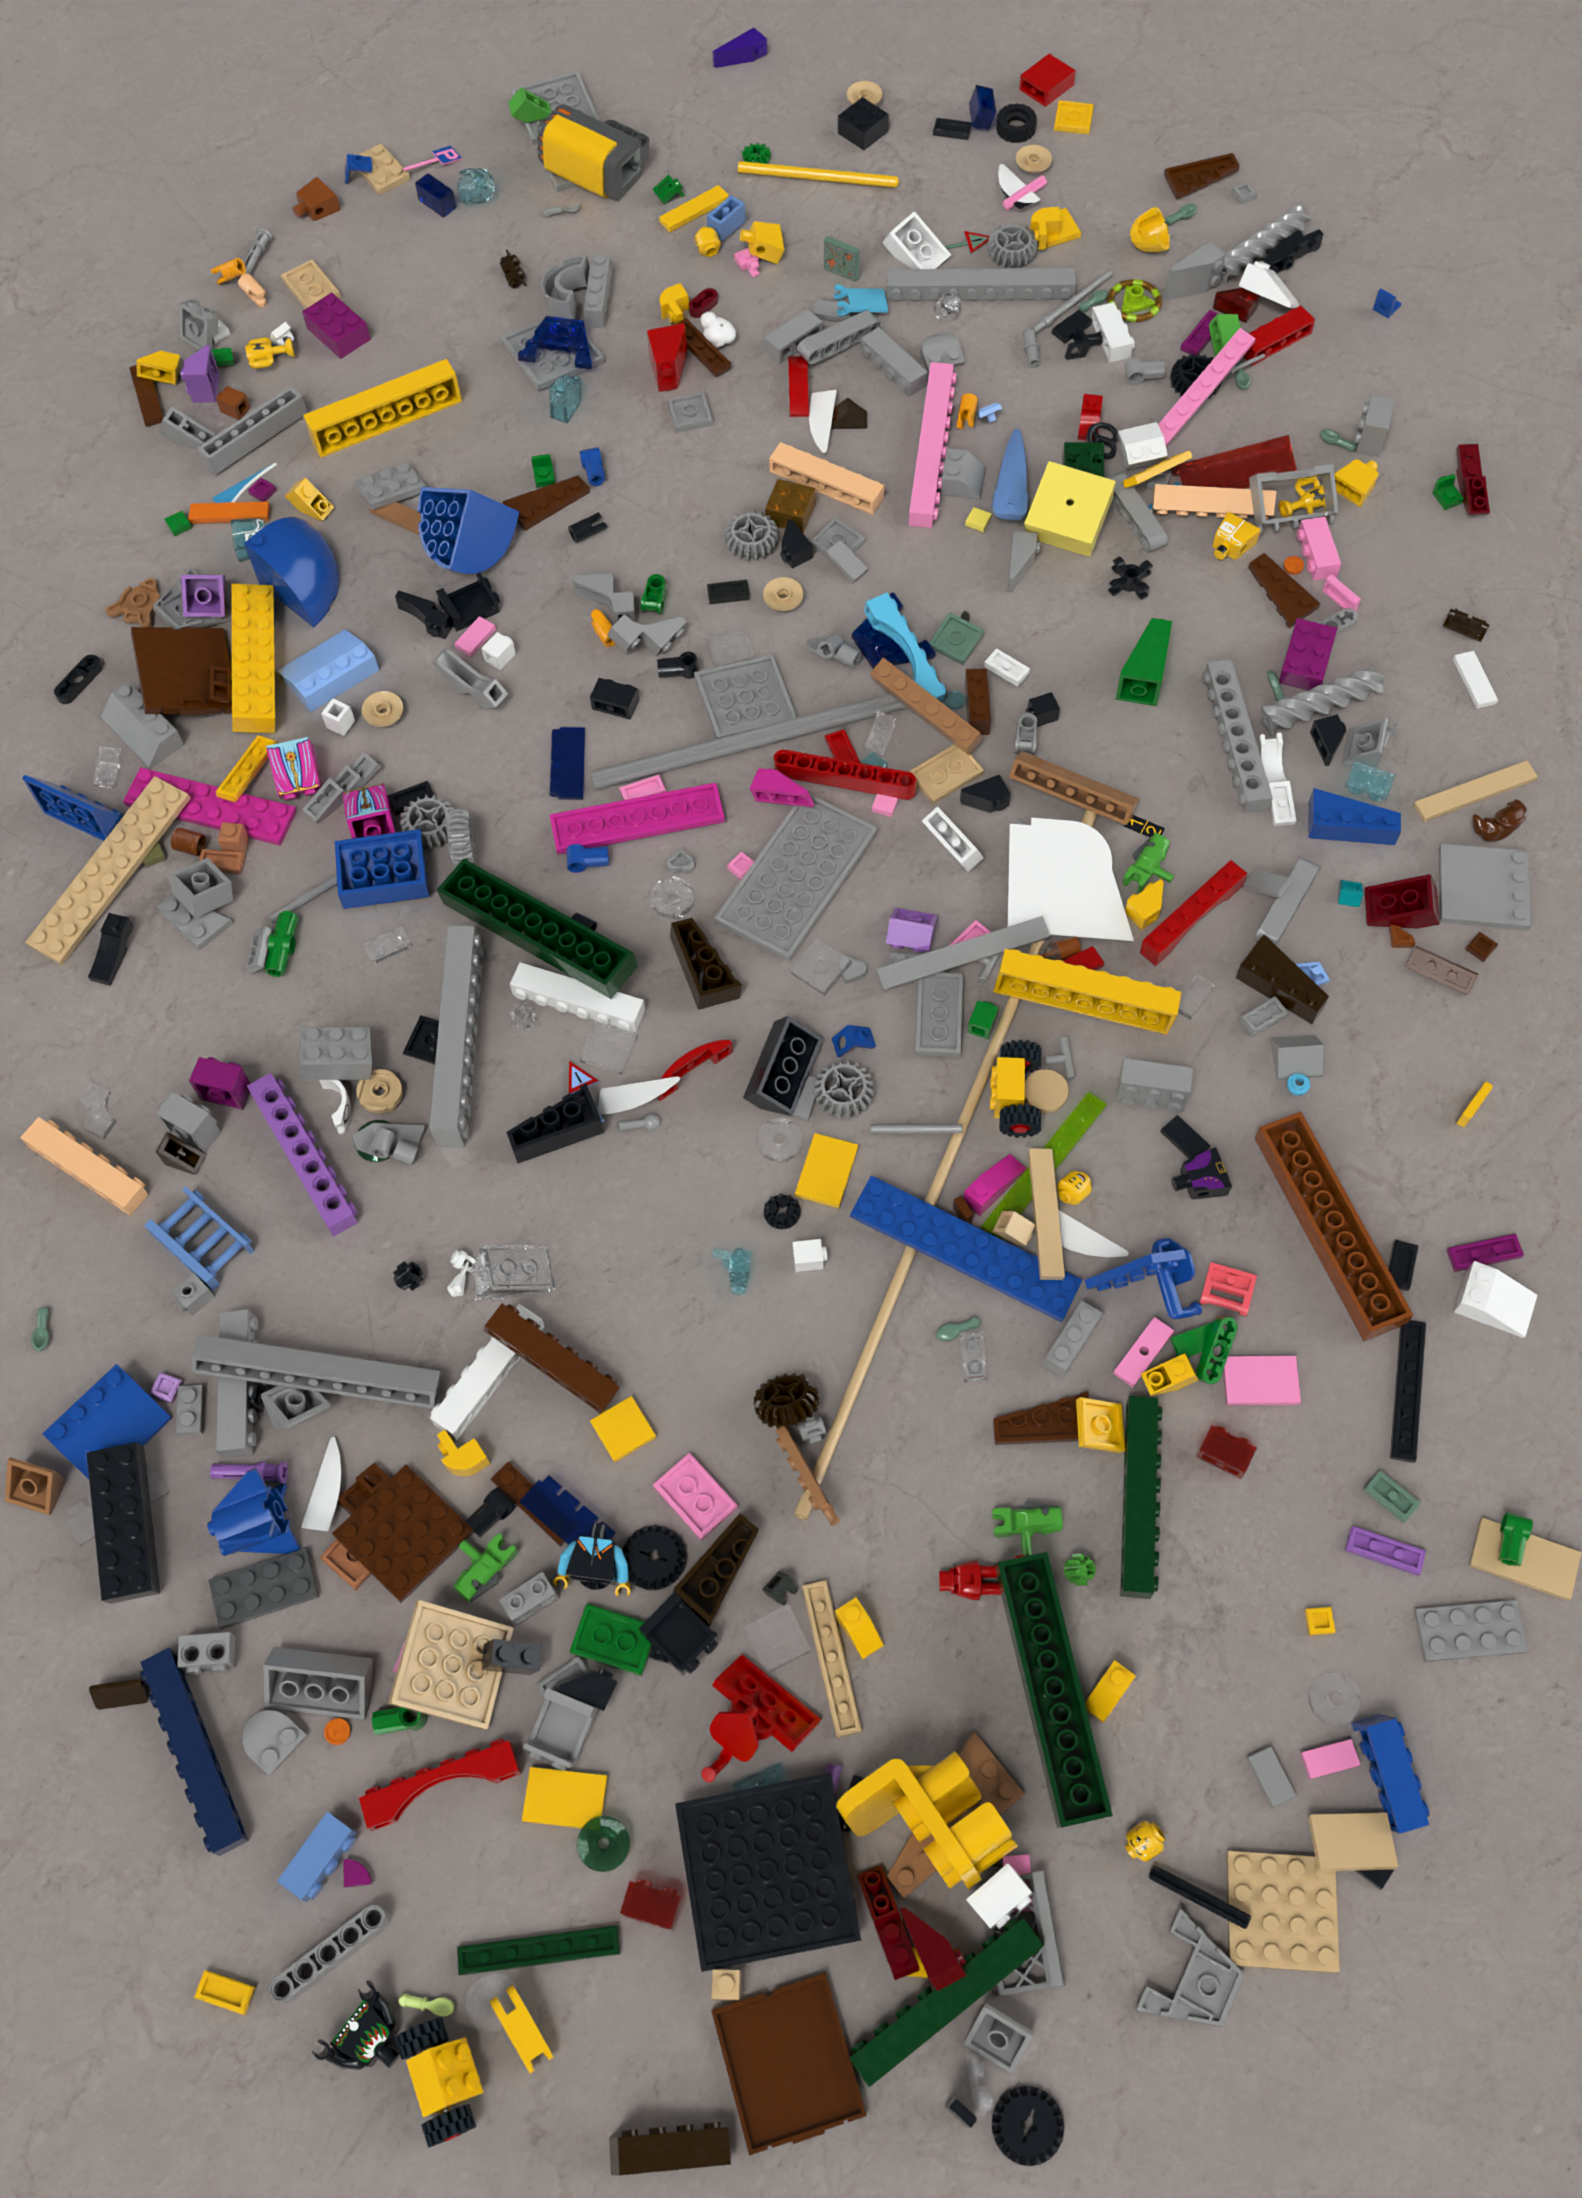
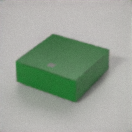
M183 511L164 519L174 536L192 528Z

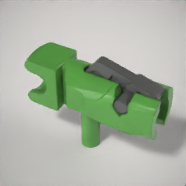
M1154 833L1153 836L1134 851L1133 858L1135 863L1129 867L1124 875V886H1127L1131 881H1137L1139 883L1137 892L1140 893L1149 883L1152 874L1169 883L1172 882L1175 875L1161 869V865H1159L1161 861L1165 860L1169 849L1170 841L1166 837Z
M1027 1501L1022 1509L995 1508L992 1510V1518L1004 1522V1525L994 1528V1537H1012V1535L1020 1534L1022 1555L1024 1557L1032 1555L1031 1537H1033L1034 1533L1046 1535L1062 1531L1063 1528L1061 1507L1056 1505Z
M498 1533L487 1544V1549L482 1554L466 1540H463L459 1545V1548L472 1559V1565L462 1571L453 1587L469 1603L497 1585L499 1582L497 1573L504 1566H508L518 1554V1550L514 1545H511L507 1550H500V1547L504 1544L501 1533Z

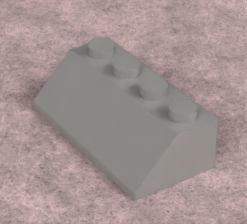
M128 681L110 694L101 719L150 769L184 745L177 730L161 714H145L142 695Z
M273 1647L264 1663V1708L365 1720L373 1683V1658Z

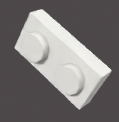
M997 648L984 662L985 668L1017 687L1030 674V668Z

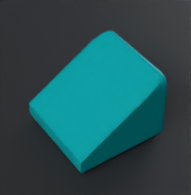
M1340 880L1338 904L1359 907L1363 896L1362 883Z

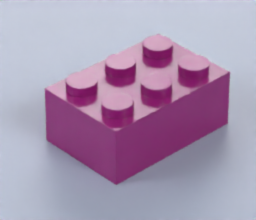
M332 292L302 311L307 329L340 359L371 340L366 322Z
M1297 618L1279 677L1280 684L1307 691L1322 685L1338 628Z

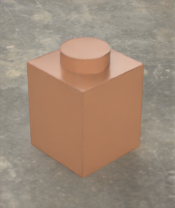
M222 822L217 841L222 851L244 852L246 854L249 836L243 824Z

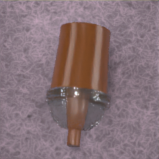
M1076 936L1056 942L1052 941L1044 948V954L1040 956L1050 960H1063L1081 952V945Z

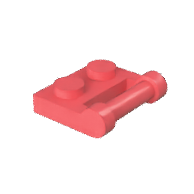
M1210 1262L1199 1303L1204 1305L1209 1303L1230 1309L1246 1317L1257 1275ZM1211 1289L1242 1297L1243 1300L1242 1303L1212 1295L1210 1291Z

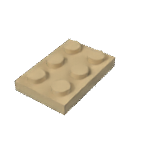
M382 143L358 154L371 157L372 173L358 172L379 195L410 180L409 173L403 171L401 164Z

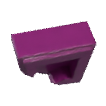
M343 1859L345 1888L372 1885L371 1876L362 1864L351 1859Z

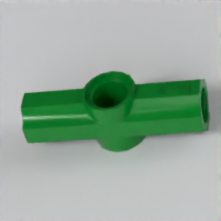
M291 911L279 913L275 931L269 936V954L264 970L266 974L273 977L285 975L289 955H292L295 950V932L299 917Z

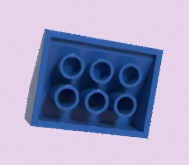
M27 775L22 777L44 814L102 841L108 837L123 817L119 811L107 809L98 801L92 802L81 793L75 794L64 785L58 786L52 782Z
M421 829L335 841L337 888L343 909L430 897Z
M115 1364L42 1434L89 1479L86 1452L135 1442L144 1446L172 1417L120 1366Z

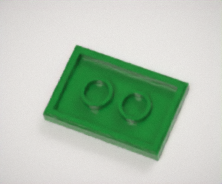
M586 1603L569 1653L642 1677L652 1645L639 1632V1628L644 1621Z

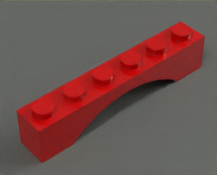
M1230 860L1143 939L1139 953L1154 966H1157L1173 951L1176 945L1202 917L1217 905L1229 900L1243 887L1247 872Z
M499 1739L489 1744L490 1747L480 1751V1748L472 1749L466 1752L465 1757L461 1759L449 1758L440 1762V1767L430 1770V1767H426L416 1771L414 1777L405 1779V1777L396 1778L390 1781V1786L380 1789V1786L366 1790L365 1795L359 1797L367 1829L375 1831L398 1822L405 1809L415 1798L441 1782L455 1778L472 1777L500 1783L522 1774L513 1744L509 1740Z

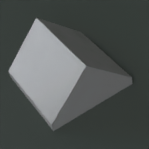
M1386 717L1349 728L1343 757L1345 765L1375 771L1382 754L1388 724Z
M1316 1035L1270 1038L1277 1080H1288L1291 1075L1297 1073L1303 1074L1307 1078L1323 1076L1324 1045Z
M278 1385L261 1394L274 1429H288L330 1407L329 1402L319 1391Z
M984 2003L964 2045L1012 2074L1032 2040L1034 2032L987 2003Z

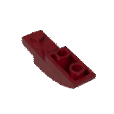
M1460 444L1456 448L1459 466L1456 473L1460 494L1464 498L1463 504L1468 515L1489 514L1486 476H1482L1479 444Z
M882 1866L857 1874L866 1905L894 1981L920 1971Z

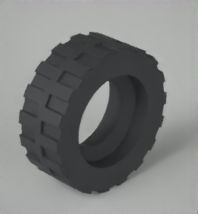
M1019 103L1004 106L997 115V134L1000 135L1001 139L1011 143H1021L1031 139L1036 130L1037 116L1035 111L1031 107ZM1018 120L1025 124L1022 126H1012L1008 122Z

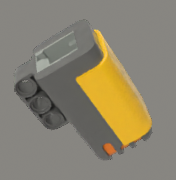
M561 104L557 106L537 127L538 159L544 165V168L603 198L611 197L615 200H620L639 180L642 164L649 158V137L615 120L601 122L567 105Z

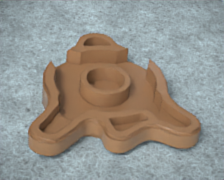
M148 578L139 583L140 586L131 588L129 586L124 590L116 603L106 607V613L109 617L125 614L123 618L128 624L137 622L141 627H152V617L155 614L153 604L161 597L158 592V584L155 579Z

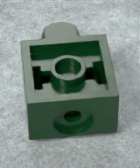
M1064 442L1062 465L1104 477V442Z

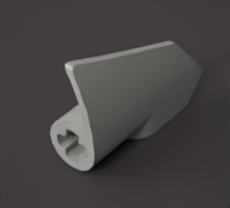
M831 634L829 637L819 639H807L808 650L826 659L833 657L851 668H855L872 648L871 645L844 641L838 634Z
M372 1123L353 1134L352 1139L356 1149L378 1158L390 1157L411 1165L425 1126Z

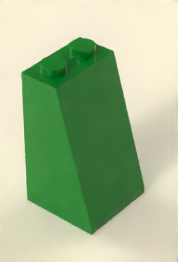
M1151 618L1121 670L1115 700L1157 706L1172 621Z

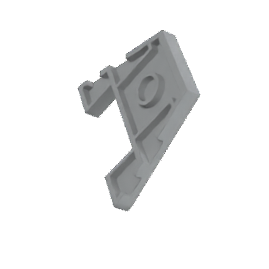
M192 567L186 571V575H199ZM181 578L176 581V586L172 590H167L153 604L154 612L170 627H173L174 630H181L182 627L204 628L232 620V604L228 601L226 602V617H183Z
M1179 1909L1168 1933L1194 1946V1949L1173 1999L1171 2000L1145 1986L1135 2010L1147 2014L1223 2027L1244 1973L1191 1921L1183 1910Z

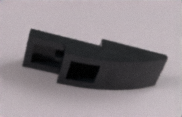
M1318 229L1307 235H1303L1300 231L1290 235L1270 251L1264 263L1269 264V269L1275 271L1276 274L1293 267L1296 258L1320 249L1323 233Z

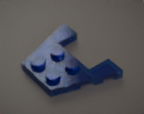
M546 316L534 331L535 335L532 339H528L525 343V348L518 352V361L534 363L536 362L539 348L566 351L568 353L574 352L576 353L575 368L592 370V359L583 320Z
M892 592L889 596L896 601L898 611L900 612L903 609V605L895 593ZM868 618L852 633V639L873 669L882 658H885L892 665L910 663L902 648L886 634L873 629ZM927 640L918 643L919 648H922L926 654V660L935 658L936 653Z

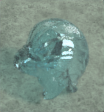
M467 168L459 171L460 175H464L459 179L457 186L462 203L466 205L468 203H486L493 197L495 182L493 176L487 170Z

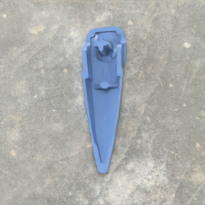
M1014 429L1009 439L992 497L991 508L994 515L1000 519L1020 520L1026 516L1029 510L1027 467L1020 429Z

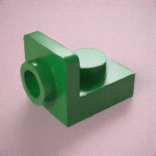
M669 174L653 188V191L663 204L668 202L676 193H679L681 197L685 195L681 190L683 186L677 178L673 180Z
M551 455L532 456L536 488L554 484L555 479Z
M1454 474L1439 478L1432 493L1444 510L1460 505L1464 500L1463 496L1453 485L1456 479Z

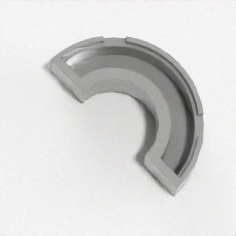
M587 255L567 258L564 260V264L558 267L556 264L553 265L542 277L541 289L546 308L553 317L562 320L564 323L573 322L578 311L572 290L579 287H587L590 269Z

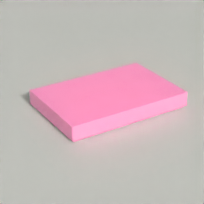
M1228 1356L1223 1369L1226 1405H1300L1301 1398L1296 1356Z
M690 1452L653 1484V1488L701 1541L738 1509V1505Z

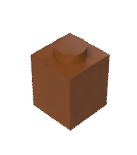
M226 386L216 398L221 413L240 420L250 409L246 394L229 386Z

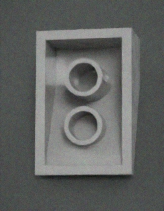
M1209 241L1170 268L1164 299L1171 300L1209 291L1213 287H1217L1221 282L1226 253Z

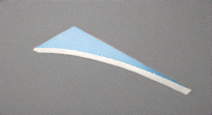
M271 464L212 497L215 503L236 502L239 496L255 480L277 464Z

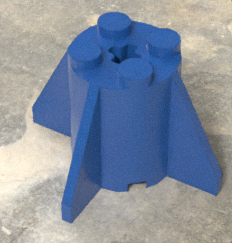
M256 1468L247 1471L212 1510V1521L207 1523L208 1531L212 1536H216L220 1552L223 1556L237 1552L289 1554L301 1549L289 1528L290 1520H285L283 1512L288 1511L283 1500L287 1489L286 1484H280L272 1489L271 1486L266 1487Z

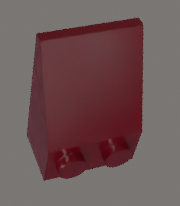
M1431 874L1365 887L1366 921L1368 926L1390 927V925H1397L1402 928L1419 929L1440 925L1437 887Z

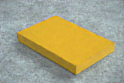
M814 1133L795 1191V1197L839 1209L858 1151V1144Z
M530 1767L522 1822L600 1831L608 1776Z

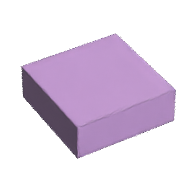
M160 1372L149 1394L173 1404L178 1395V1386H182L184 1382Z

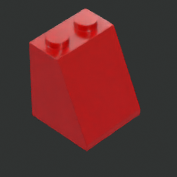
M685 324L647 330L649 356L658 391L678 389L687 358Z

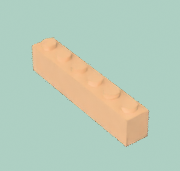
M780 442L769 458L771 473L795 483L813 487L819 493L872 515L884 500L885 485L866 478L861 474L849 471L844 467L832 464L827 460L798 450L790 445Z
M1153 485L1151 510H1156V514L1167 515L1168 511H1176V515L1188 516V512H1196V516L1208 517V513H1216V517L1224 518L1229 511L1242 519H1248V515H1254L1251 489ZM1262 490L1265 517L1268 520V516H1274L1276 491Z
M38 1117L20 1137L30 1149L129 1216L135 1212L148 1196V1193L143 1188L145 1184L136 1177H133V1179L126 1176L128 1173L118 1165L114 1168L102 1154L96 1156L92 1153L93 1149L84 1142L78 1144L75 1142L76 1138L67 1131L62 1133L58 1130L59 1126L49 1119L46 1122Z

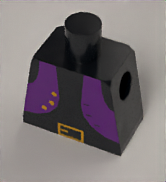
M1216 1147L1183 1162L1180 1169L1181 1176L1171 1179L1175 1191L1187 1188L1189 1196L1193 1200L1227 1196L1232 1188Z

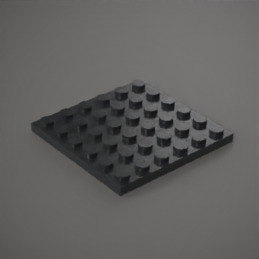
M831 1773L675 1803L701 1972L862 1940Z

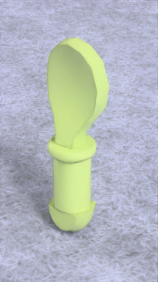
M402 1994L398 1998L399 2005L404 2008L421 2009V2011L428 2009L438 2016H449L455 2009L454 2003L446 1997H438L428 2001L427 1997L421 1998Z

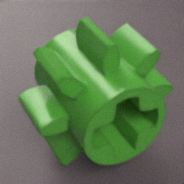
M1083 1553L1072 1554V1559H1067L1064 1565V1574L1070 1580V1583H1075L1076 1586H1086L1087 1580H1092L1095 1576V1564L1092 1560H1089V1556H1084Z

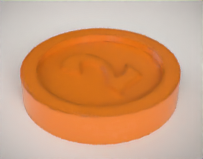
M1290 556L1285 559L1283 568L1287 573L1296 575L1303 571L1304 562L1297 556Z
M341 1718L332 1719L324 1729V1736L332 1745L345 1743L351 1734L350 1725Z

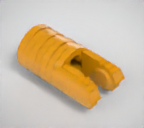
M234 258L211 268V272L216 274L221 271L223 277L217 280L218 285L244 275L246 273V266L240 258Z
M966 393L961 397L956 424L958 429L964 428L965 420H967L970 428L974 427L978 398L974 394Z
M594 609L591 612L593 619L591 624L595 633L604 646L611 647L616 643L607 636L613 625L599 609Z

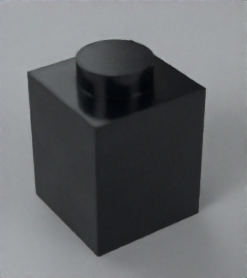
M1052 692L1028 700L1026 713L1035 715L1037 727L1058 721L1060 707Z

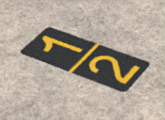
M1133 815V818L1127 825H1124V827L1149 838L1154 833L1162 835L1165 828Z

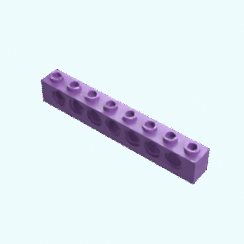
M269 1073L247 1085L333 1237L357 1224L358 1222L354 1216L358 1214L352 1202L346 1203L344 1197L347 1196V1193L341 1183L335 1184L333 1179L337 1178L331 1166L326 1167L323 1161L327 1160L321 1148L315 1149L313 1146L316 1140L310 1130L305 1132L302 1127L306 1123L300 1112L295 1115L293 1108L296 1106L290 1095L284 1096L283 1091L286 1088L280 1078L275 1080L272 1073ZM273 1098H277L276 1101L270 1102ZM288 1115L285 1119L279 1120L282 1116ZM298 1132L295 1137H290L291 1134ZM308 1150L306 1154L300 1155L302 1151ZM313 1168H318L316 1172L310 1173ZM323 1186H329L325 1191H320ZM339 1203L337 1208L330 1209L333 1204Z

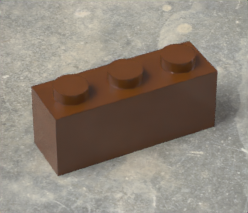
M987 668L966 669L964 685L967 723L978 730L981 735H989L991 715Z

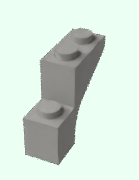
M613 573L573 575L574 590L577 595L608 607L614 614L615 623L624 614L635 622L634 592L623 591L615 593Z
M624 614L611 627L607 636L624 652L630 647L634 649L641 641L657 656L661 650L664 653L672 645L670 641L674 637L678 639L684 633L683 627L687 621L682 617H677L649 625H642L632 621Z
M444 649L432 662L457 694L470 693L483 709L496 708L508 695L496 678H488L479 674L449 649Z

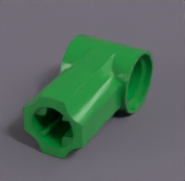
M231 347L211 349L217 366L234 365Z
M1510 1512L1504 1514L1500 1527V1533L1503 1535L1498 1560L1503 1564L1518 1567L1522 1565L1525 1544L1531 1535L1533 1527L1532 1519Z
M398 1707L373 1712L372 1727L374 1734L377 1736L405 1730H420L427 1722V1715L417 1712V1719L413 1723H408V1716L412 1712L409 1709Z

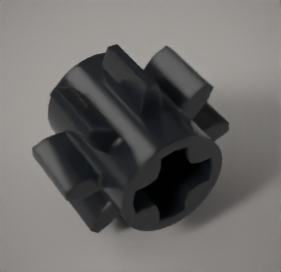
M403 1261L396 1266L397 1270L393 1272L395 1275L394 1282L399 1288L403 1290L410 1288L413 1291L420 1286V1282L423 1280V1272L418 1264L412 1261L407 1264Z

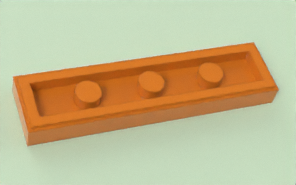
M269 501L190 504L188 519L190 524L257 522L258 519L263 522H269L270 504Z

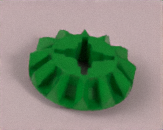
M758 142L757 144L750 143L742 151V158L744 162L766 164L771 158L770 148L766 147L765 144L759 145Z

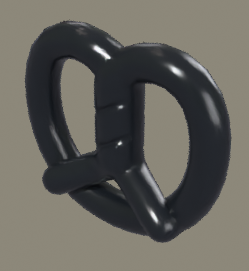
M1104 422L1091 425L1086 434V442H1104V445L1109 446L1111 451L1110 453H1104V459H1111L1116 455L1117 429L1113 425ZM1103 428L1109 430L1113 435L1112 439L1099 435L1096 429Z

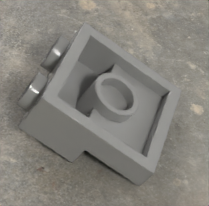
M190 298L187 301L181 302L180 338L196 349L203 348L206 345H210L212 349V335L218 334V315L213 313L212 308L200 305L198 299Z

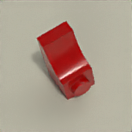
M1083 395L1078 440L1086 441L1089 427L1094 423L1100 422L1102 395Z

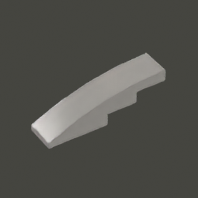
M363 752L351 767L346 765L334 780L329 778L302 810L315 822L319 823L344 804L343 792L362 788L381 766Z

